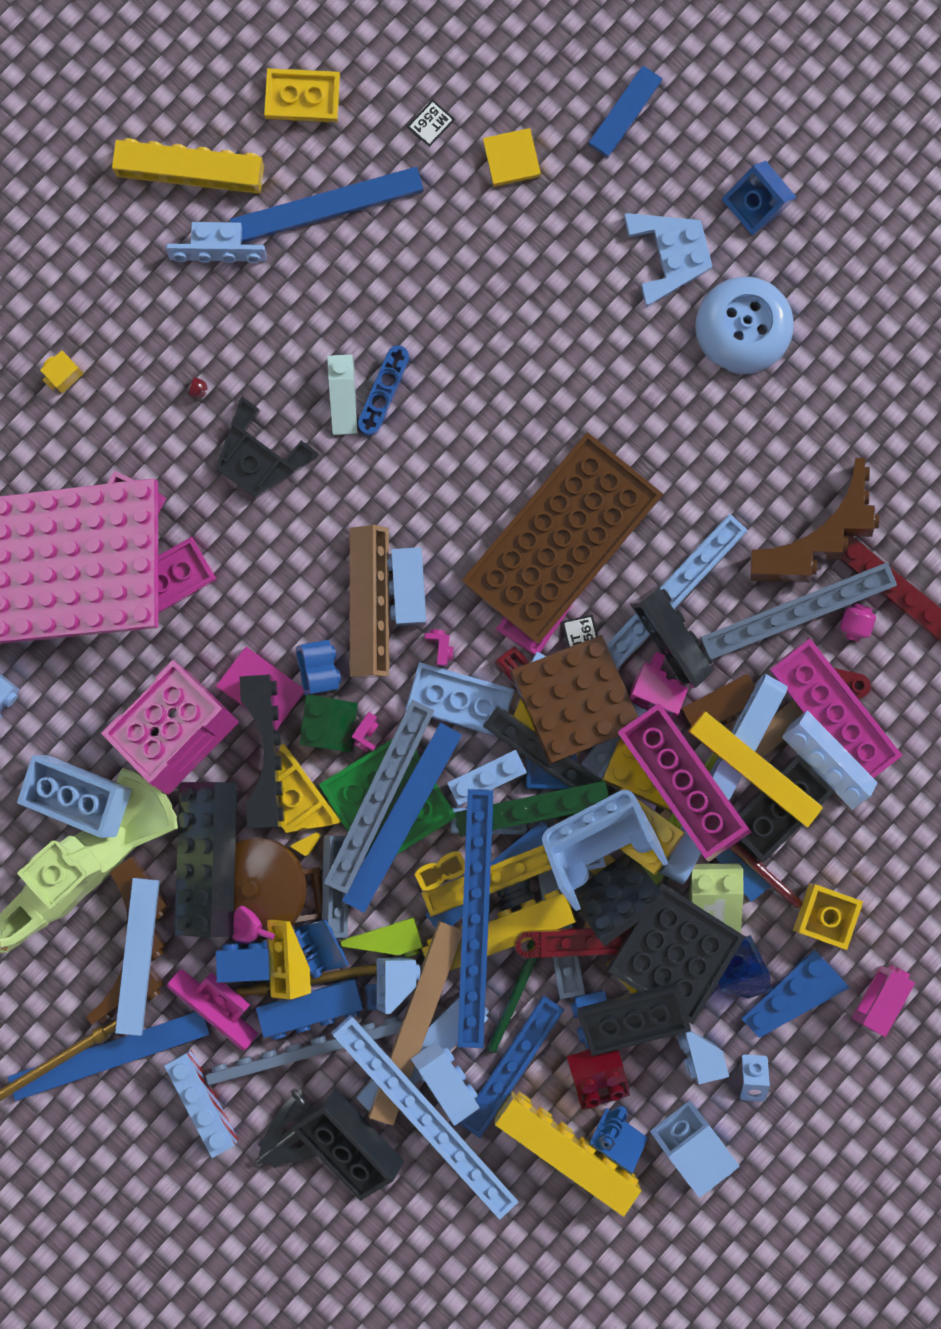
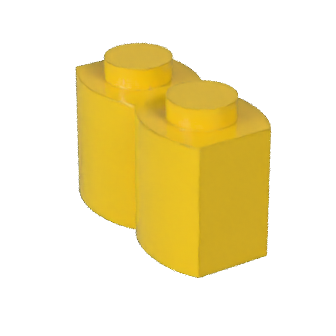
M454 851L444 855L438 862L427 863L416 871L415 876L422 891L435 889L445 879H455L464 874L465 860L461 851Z

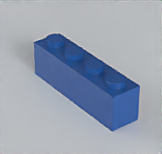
M353 978L311 990L310 994L291 1000L279 999L261 1004L256 1007L263 1037L271 1036V1040L285 1037V1032L295 1029L296 1033L311 1029V1024L320 1022L321 1026L334 1023L335 1018L344 1015L345 1019L350 1015L352 1017L359 1016V1011L363 1010L364 1005L357 979Z

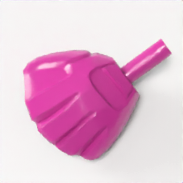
M244 906L236 909L233 920V940L238 943L248 944L258 938L259 935L270 940L274 939L275 934L261 929L262 924L250 909Z

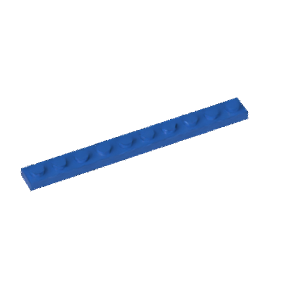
M468 789L458 1023V1047L483 1048L494 794V790Z

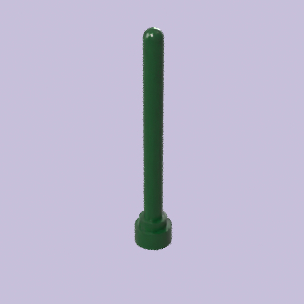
M533 939L529 940L526 946L528 947L527 951L533 948ZM541 957L526 959L487 1046L489 1053L497 1051L535 963Z

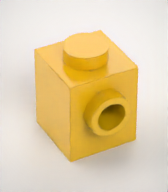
M62 350L55 357H49L43 363V368L40 369L46 376L42 380L52 391L57 388L61 393H64L84 374Z

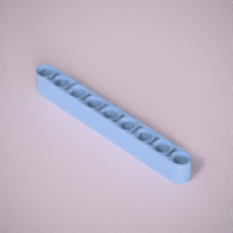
M763 674L731 733L755 751L784 698L788 686L767 674ZM718 756L710 774L728 800H730L742 775ZM683 826L681 830L685 832V835L668 857L667 861L669 864L663 865L659 870V873L681 885L688 879L701 854Z

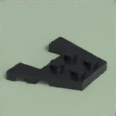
M242 396L231 422V428L224 442L216 470L257 499L315 460L319 453L300 440L286 460L281 458L246 432L261 411Z

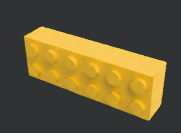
M511 1091L495 1115V1125L623 1217L642 1191L638 1184L639 1180L634 1172L631 1175L623 1168H619L615 1162L604 1154H599L589 1144L590 1141L583 1136L578 1139L571 1127L562 1121L557 1124L553 1121L554 1119L550 1112L541 1106L538 1109L533 1107L531 1099L520 1091L517 1094Z

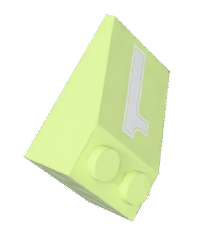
M739 863L695 864L689 875V901L741 933L744 894L743 868Z

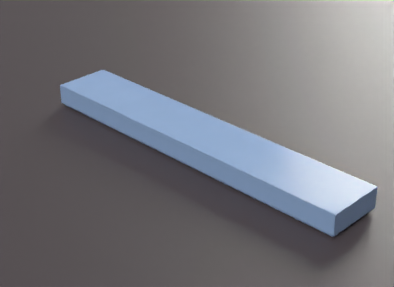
M133 878L115 1032L118 1034L143 1035L160 880Z

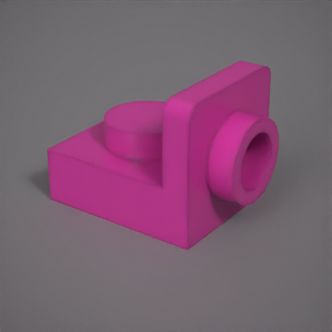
M370 712L367 713L352 736L357 740L354 745L365 752L369 748L373 751L377 748L365 740L367 735L372 737L379 726L376 723L378 718Z

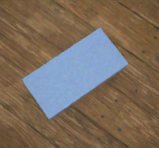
M419 662L405 710H407L411 700H415L434 710L431 718L495 736L483 727V723L497 705L509 712L515 689Z

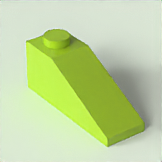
M414 917L341 941L342 947L394 955L404 954L405 958L418 954L419 948L423 947Z

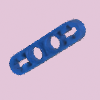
M393 346L387 352L360 415L358 425L361 433L365 436H374L380 431L408 366L409 354L403 346ZM400 352L404 361L399 360L396 370L392 368L394 364V357L392 355H397ZM385 374H392L396 380L393 385L385 386L381 381L382 377ZM376 396H382L386 399V404L382 408H375L372 405V400ZM370 409L375 414H381V417L375 415L373 419L374 425H376V427H370L369 430H366V426L363 422H369L372 416L371 412H368V410Z

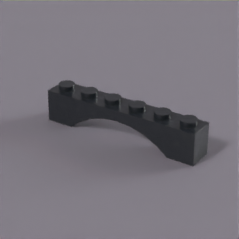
M270 674L239 676L241 702L250 711L258 725L264 749L263 767L259 782L253 794L246 802L247 829L281 827V822L285 821L284 806H280L279 797L283 796L284 789L283 781H279L278 771H282V758L277 756V746L281 745L280 731H276L275 721L279 720L278 705L274 706V696L278 695L277 680L273 681V677Z

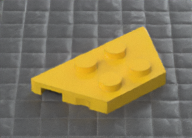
M285 744L281 745L277 756L282 758V771H278L279 781H283L284 789L283 796H279L280 806H284L285 821L281 822V827L286 833L339 824L341 820Z

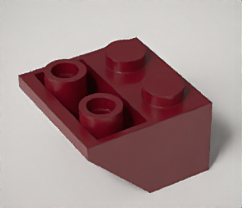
M589 1049L566 1056L582 1110L596 1108L601 1104L619 1101L624 1097L630 1096L624 1066L618 1050L592 1056Z

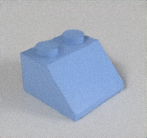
M407 957L377 958V1010L385 1014H391L416 987V980L420 979V966L416 965V960Z

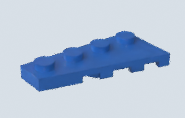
M813 949L755 1003L741 1019L760 1038L850 987L821 955Z

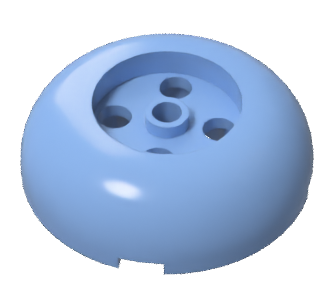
M744 276L731 278L718 284L705 296L697 312L695 329L698 343L710 361L732 373L753 374L771 367L784 355L793 336L794 321L787 299L774 285L759 278ZM750 304H757L760 310L752 311ZM727 310H735L737 314L736 317H728L726 313ZM743 319L749 321L750 324H745ZM762 325L767 333L764 335L757 332L758 326ZM736 332L743 336V340L740 341L734 338L733 334Z

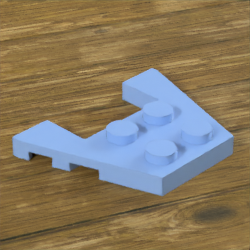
M631 213L624 215L629 238L654 233L665 277L664 279L641 284L646 307L653 305L659 299L668 296L674 290L690 283L712 269L713 266L701 220Z

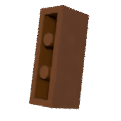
M747 673L681 708L680 713L689 730L704 711L724 726L736 720L734 714L744 709L755 685Z

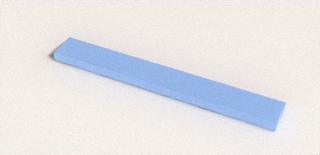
M731 514L722 521L660 587L661 590L665 589L670 595L672 601L669 603L673 609L748 531ZM636 614L606 644L617 669L649 636V633Z

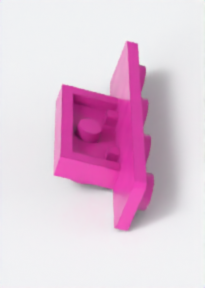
M180 969L167 984V988L242 1051H245L258 1035L256 1030L240 1018L250 1004L224 982L217 983V976L212 972L200 984L186 971Z

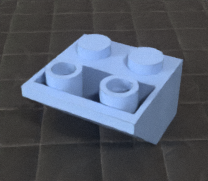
M692 1030L677 1035L679 1046L687 1055V1059L684 1060V1066L687 1075H690L691 1079L694 1078L698 1084H703L729 1077L724 1054L720 1048Z

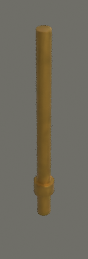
M377 963L324 972L315 979L310 976V984L315 985L377 974ZM267 980L256 982L255 985L238 987L236 992L242 997L258 995V997L267 996L271 992V985Z
M117 1019L104 1027L100 1025L92 1030V1034L1 1088L0 1101L98 1042L100 1044L107 1040L109 1035L116 1031Z

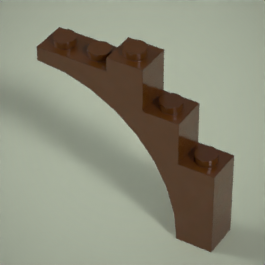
M855 458L848 492L835 513L822 526L810 535L791 544L772 549L752 550L750 581L811 583L812 575L817 574V560L812 559L841 560L843 552L848 551V537L844 536H873L874 529L879 528V514H875V505H869V490H865V481H869L870 467H865V458Z
M136 857L128 858L110 872L120 889L126 907L127 920L133 878L151 879ZM160 890L158 892L155 922L167 914L165 909L170 906ZM154 928L151 962L164 954L162 948L167 945L156 928ZM151 965L147 991L148 1002L161 994L159 988L164 985ZM122 970L113 988L104 1000L86 1016L91 1025L98 1021L102 1025L114 1016L111 1011L119 1005Z

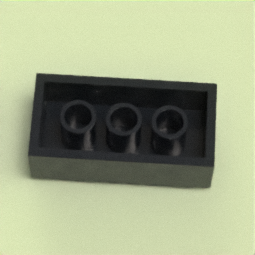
M800 755L793 756L779 770V772L820 805L835 792ZM761 790L737 811L751 831L750 834L738 842L761 863H764L802 825Z

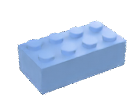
M32 755L17 803L97 837H117L132 789L52 756Z

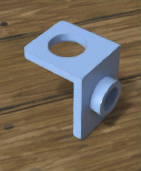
M743 1055V1086L740 1099L765 1101L770 1087L767 1056ZM750 1090L761 1091L760 1094L752 1095L747 1092Z

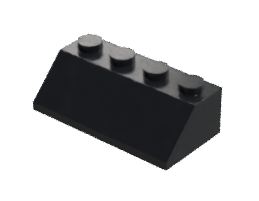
M654 587L631 602L630 606L660 652L665 655L666 661L683 686L696 688L714 671L710 666L712 660L705 651L701 652L697 646L699 641L696 635L691 630L688 631L683 624L685 622L683 615L679 610H674L669 603L672 599L665 589L661 590L660 587Z
M336 1088L319 1098L291 1127L360 1201L392 1183L404 1163V1160Z

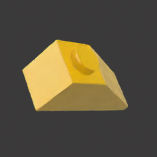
M267 920L268 932L275 934L273 940L268 939L271 997L291 1000L310 994V967L290 921Z

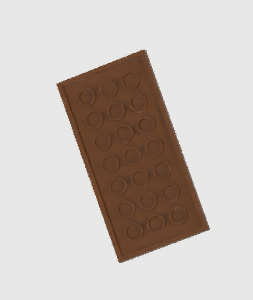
M587 432L466 574L461 583L536 645H539L660 500L663 493Z

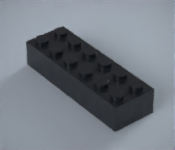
M181 782L179 784L175 935L205 938L233 936L237 783Z

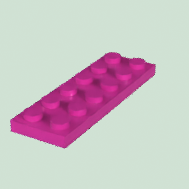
M807 638L769 668L778 681L788 686L787 693L802 712L805 713L808 710L873 778L903 756L810 638Z

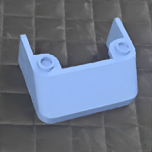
M629 790L619 791L548 828L542 836V842L558 887L576 911L581 908L574 889L582 886L588 880L589 871L587 865L631 843L634 849L640 853L653 849L664 866L669 864L651 824L636 797Z

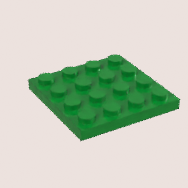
M392 740L319 784L347 832H349ZM416 750L364 859L420 760ZM437 783L397 854L456 818L453 809Z

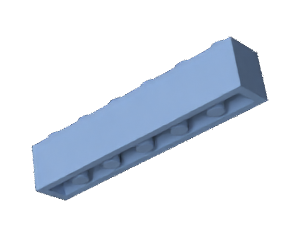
M460 995L430 1023L420 1052L435 1041L442 1049L447 1047L449 1051L456 1044L458 1045ZM486 1007L484 1023L488 1020V1017L486 1015L489 1013ZM414 1067L410 1081L414 1085L419 1080L423 1083L424 1079L417 1068ZM374 1080L357 1095L358 1101L368 1111L371 1109L379 1087Z

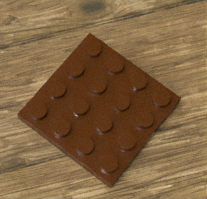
M602 635L510 671L549 764L619 737L618 731L638 718Z

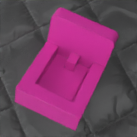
M431 629L430 633L424 634V640L439 642L437 666L447 667L448 661H453L454 647L449 646L450 635H445L444 630Z

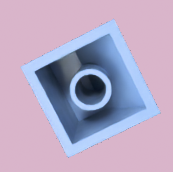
M690 1100L650 1131L699 1198L740 1167Z

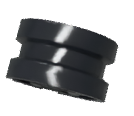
M529 878L496 891L498 897H501L503 901L501 904L503 910L536 898L534 891H531L529 887L531 885Z

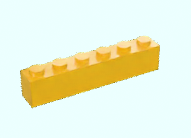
M125 138L115 142L112 169L116 177L261 194L264 163L262 157L255 153L241 155L235 154L230 150L216 152L210 151V149L205 147L190 149L180 144L165 146L156 141L140 143L134 139Z
M557 889L544 894L545 899L536 903L535 899L520 904L521 909L512 912L511 908L498 912V918L491 921L488 920L487 956L513 947L515 937L522 931L559 929L576 922L570 902L563 893L559 894ZM462 937L449 971L461 967ZM432 938L427 940L428 945L422 948L425 957ZM524 938V940H522L521 943L531 940L532 938Z

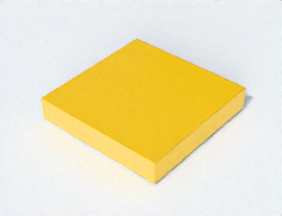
M530 128L483 138L493 187L541 177Z

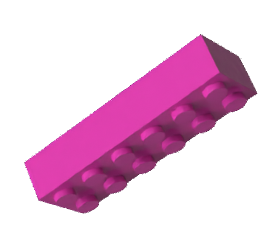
M660 703L618 731L620 737L708 862L751 833Z

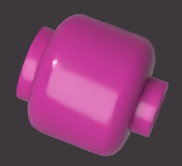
M854 603L853 607L850 606L845 609L840 629L846 633V638L860 642L861 638H869L871 636L876 621V615L872 613V608Z

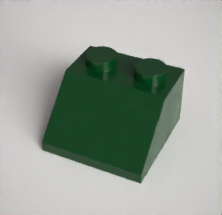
M306 695L299 745L351 752L358 703Z

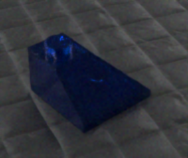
M751 935L745 936L720 978L718 986L721 992L750 999L772 991L769 971Z

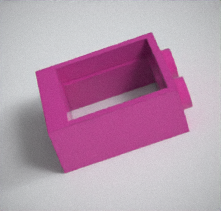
M892 965L888 968L880 966L851 1019L886 1037L915 985V982L908 979L910 974Z

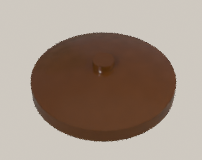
M249 838L235 843L233 920L236 909L244 906L258 917L262 924L261 929L268 931L267 920L290 921L291 925H293L303 909L306 898L305 875L297 857L286 846L272 839ZM259 935L255 940H265L268 938Z

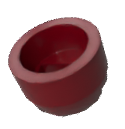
M194 377L188 396L194 398L204 397L206 395L205 391L208 390L206 382Z

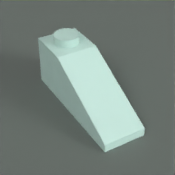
M327 356L333 436L358 434L353 356Z

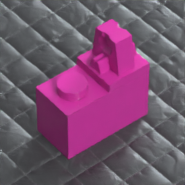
M656 652L650 664L645 662L638 670L629 697L632 703L646 710L660 703L673 720L680 712L688 688L676 679L666 678L667 673L661 669L665 655Z

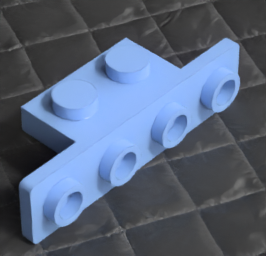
M192 222L191 244H166L169 259L176 262L191 260L203 263L210 261H223L226 263L247 261L249 263H259L260 261H267L264 245H241V223Z

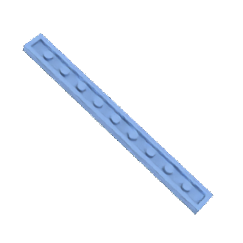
M351 1015L331 1032L337 1041L499 1220L518 1203L513 1194Z

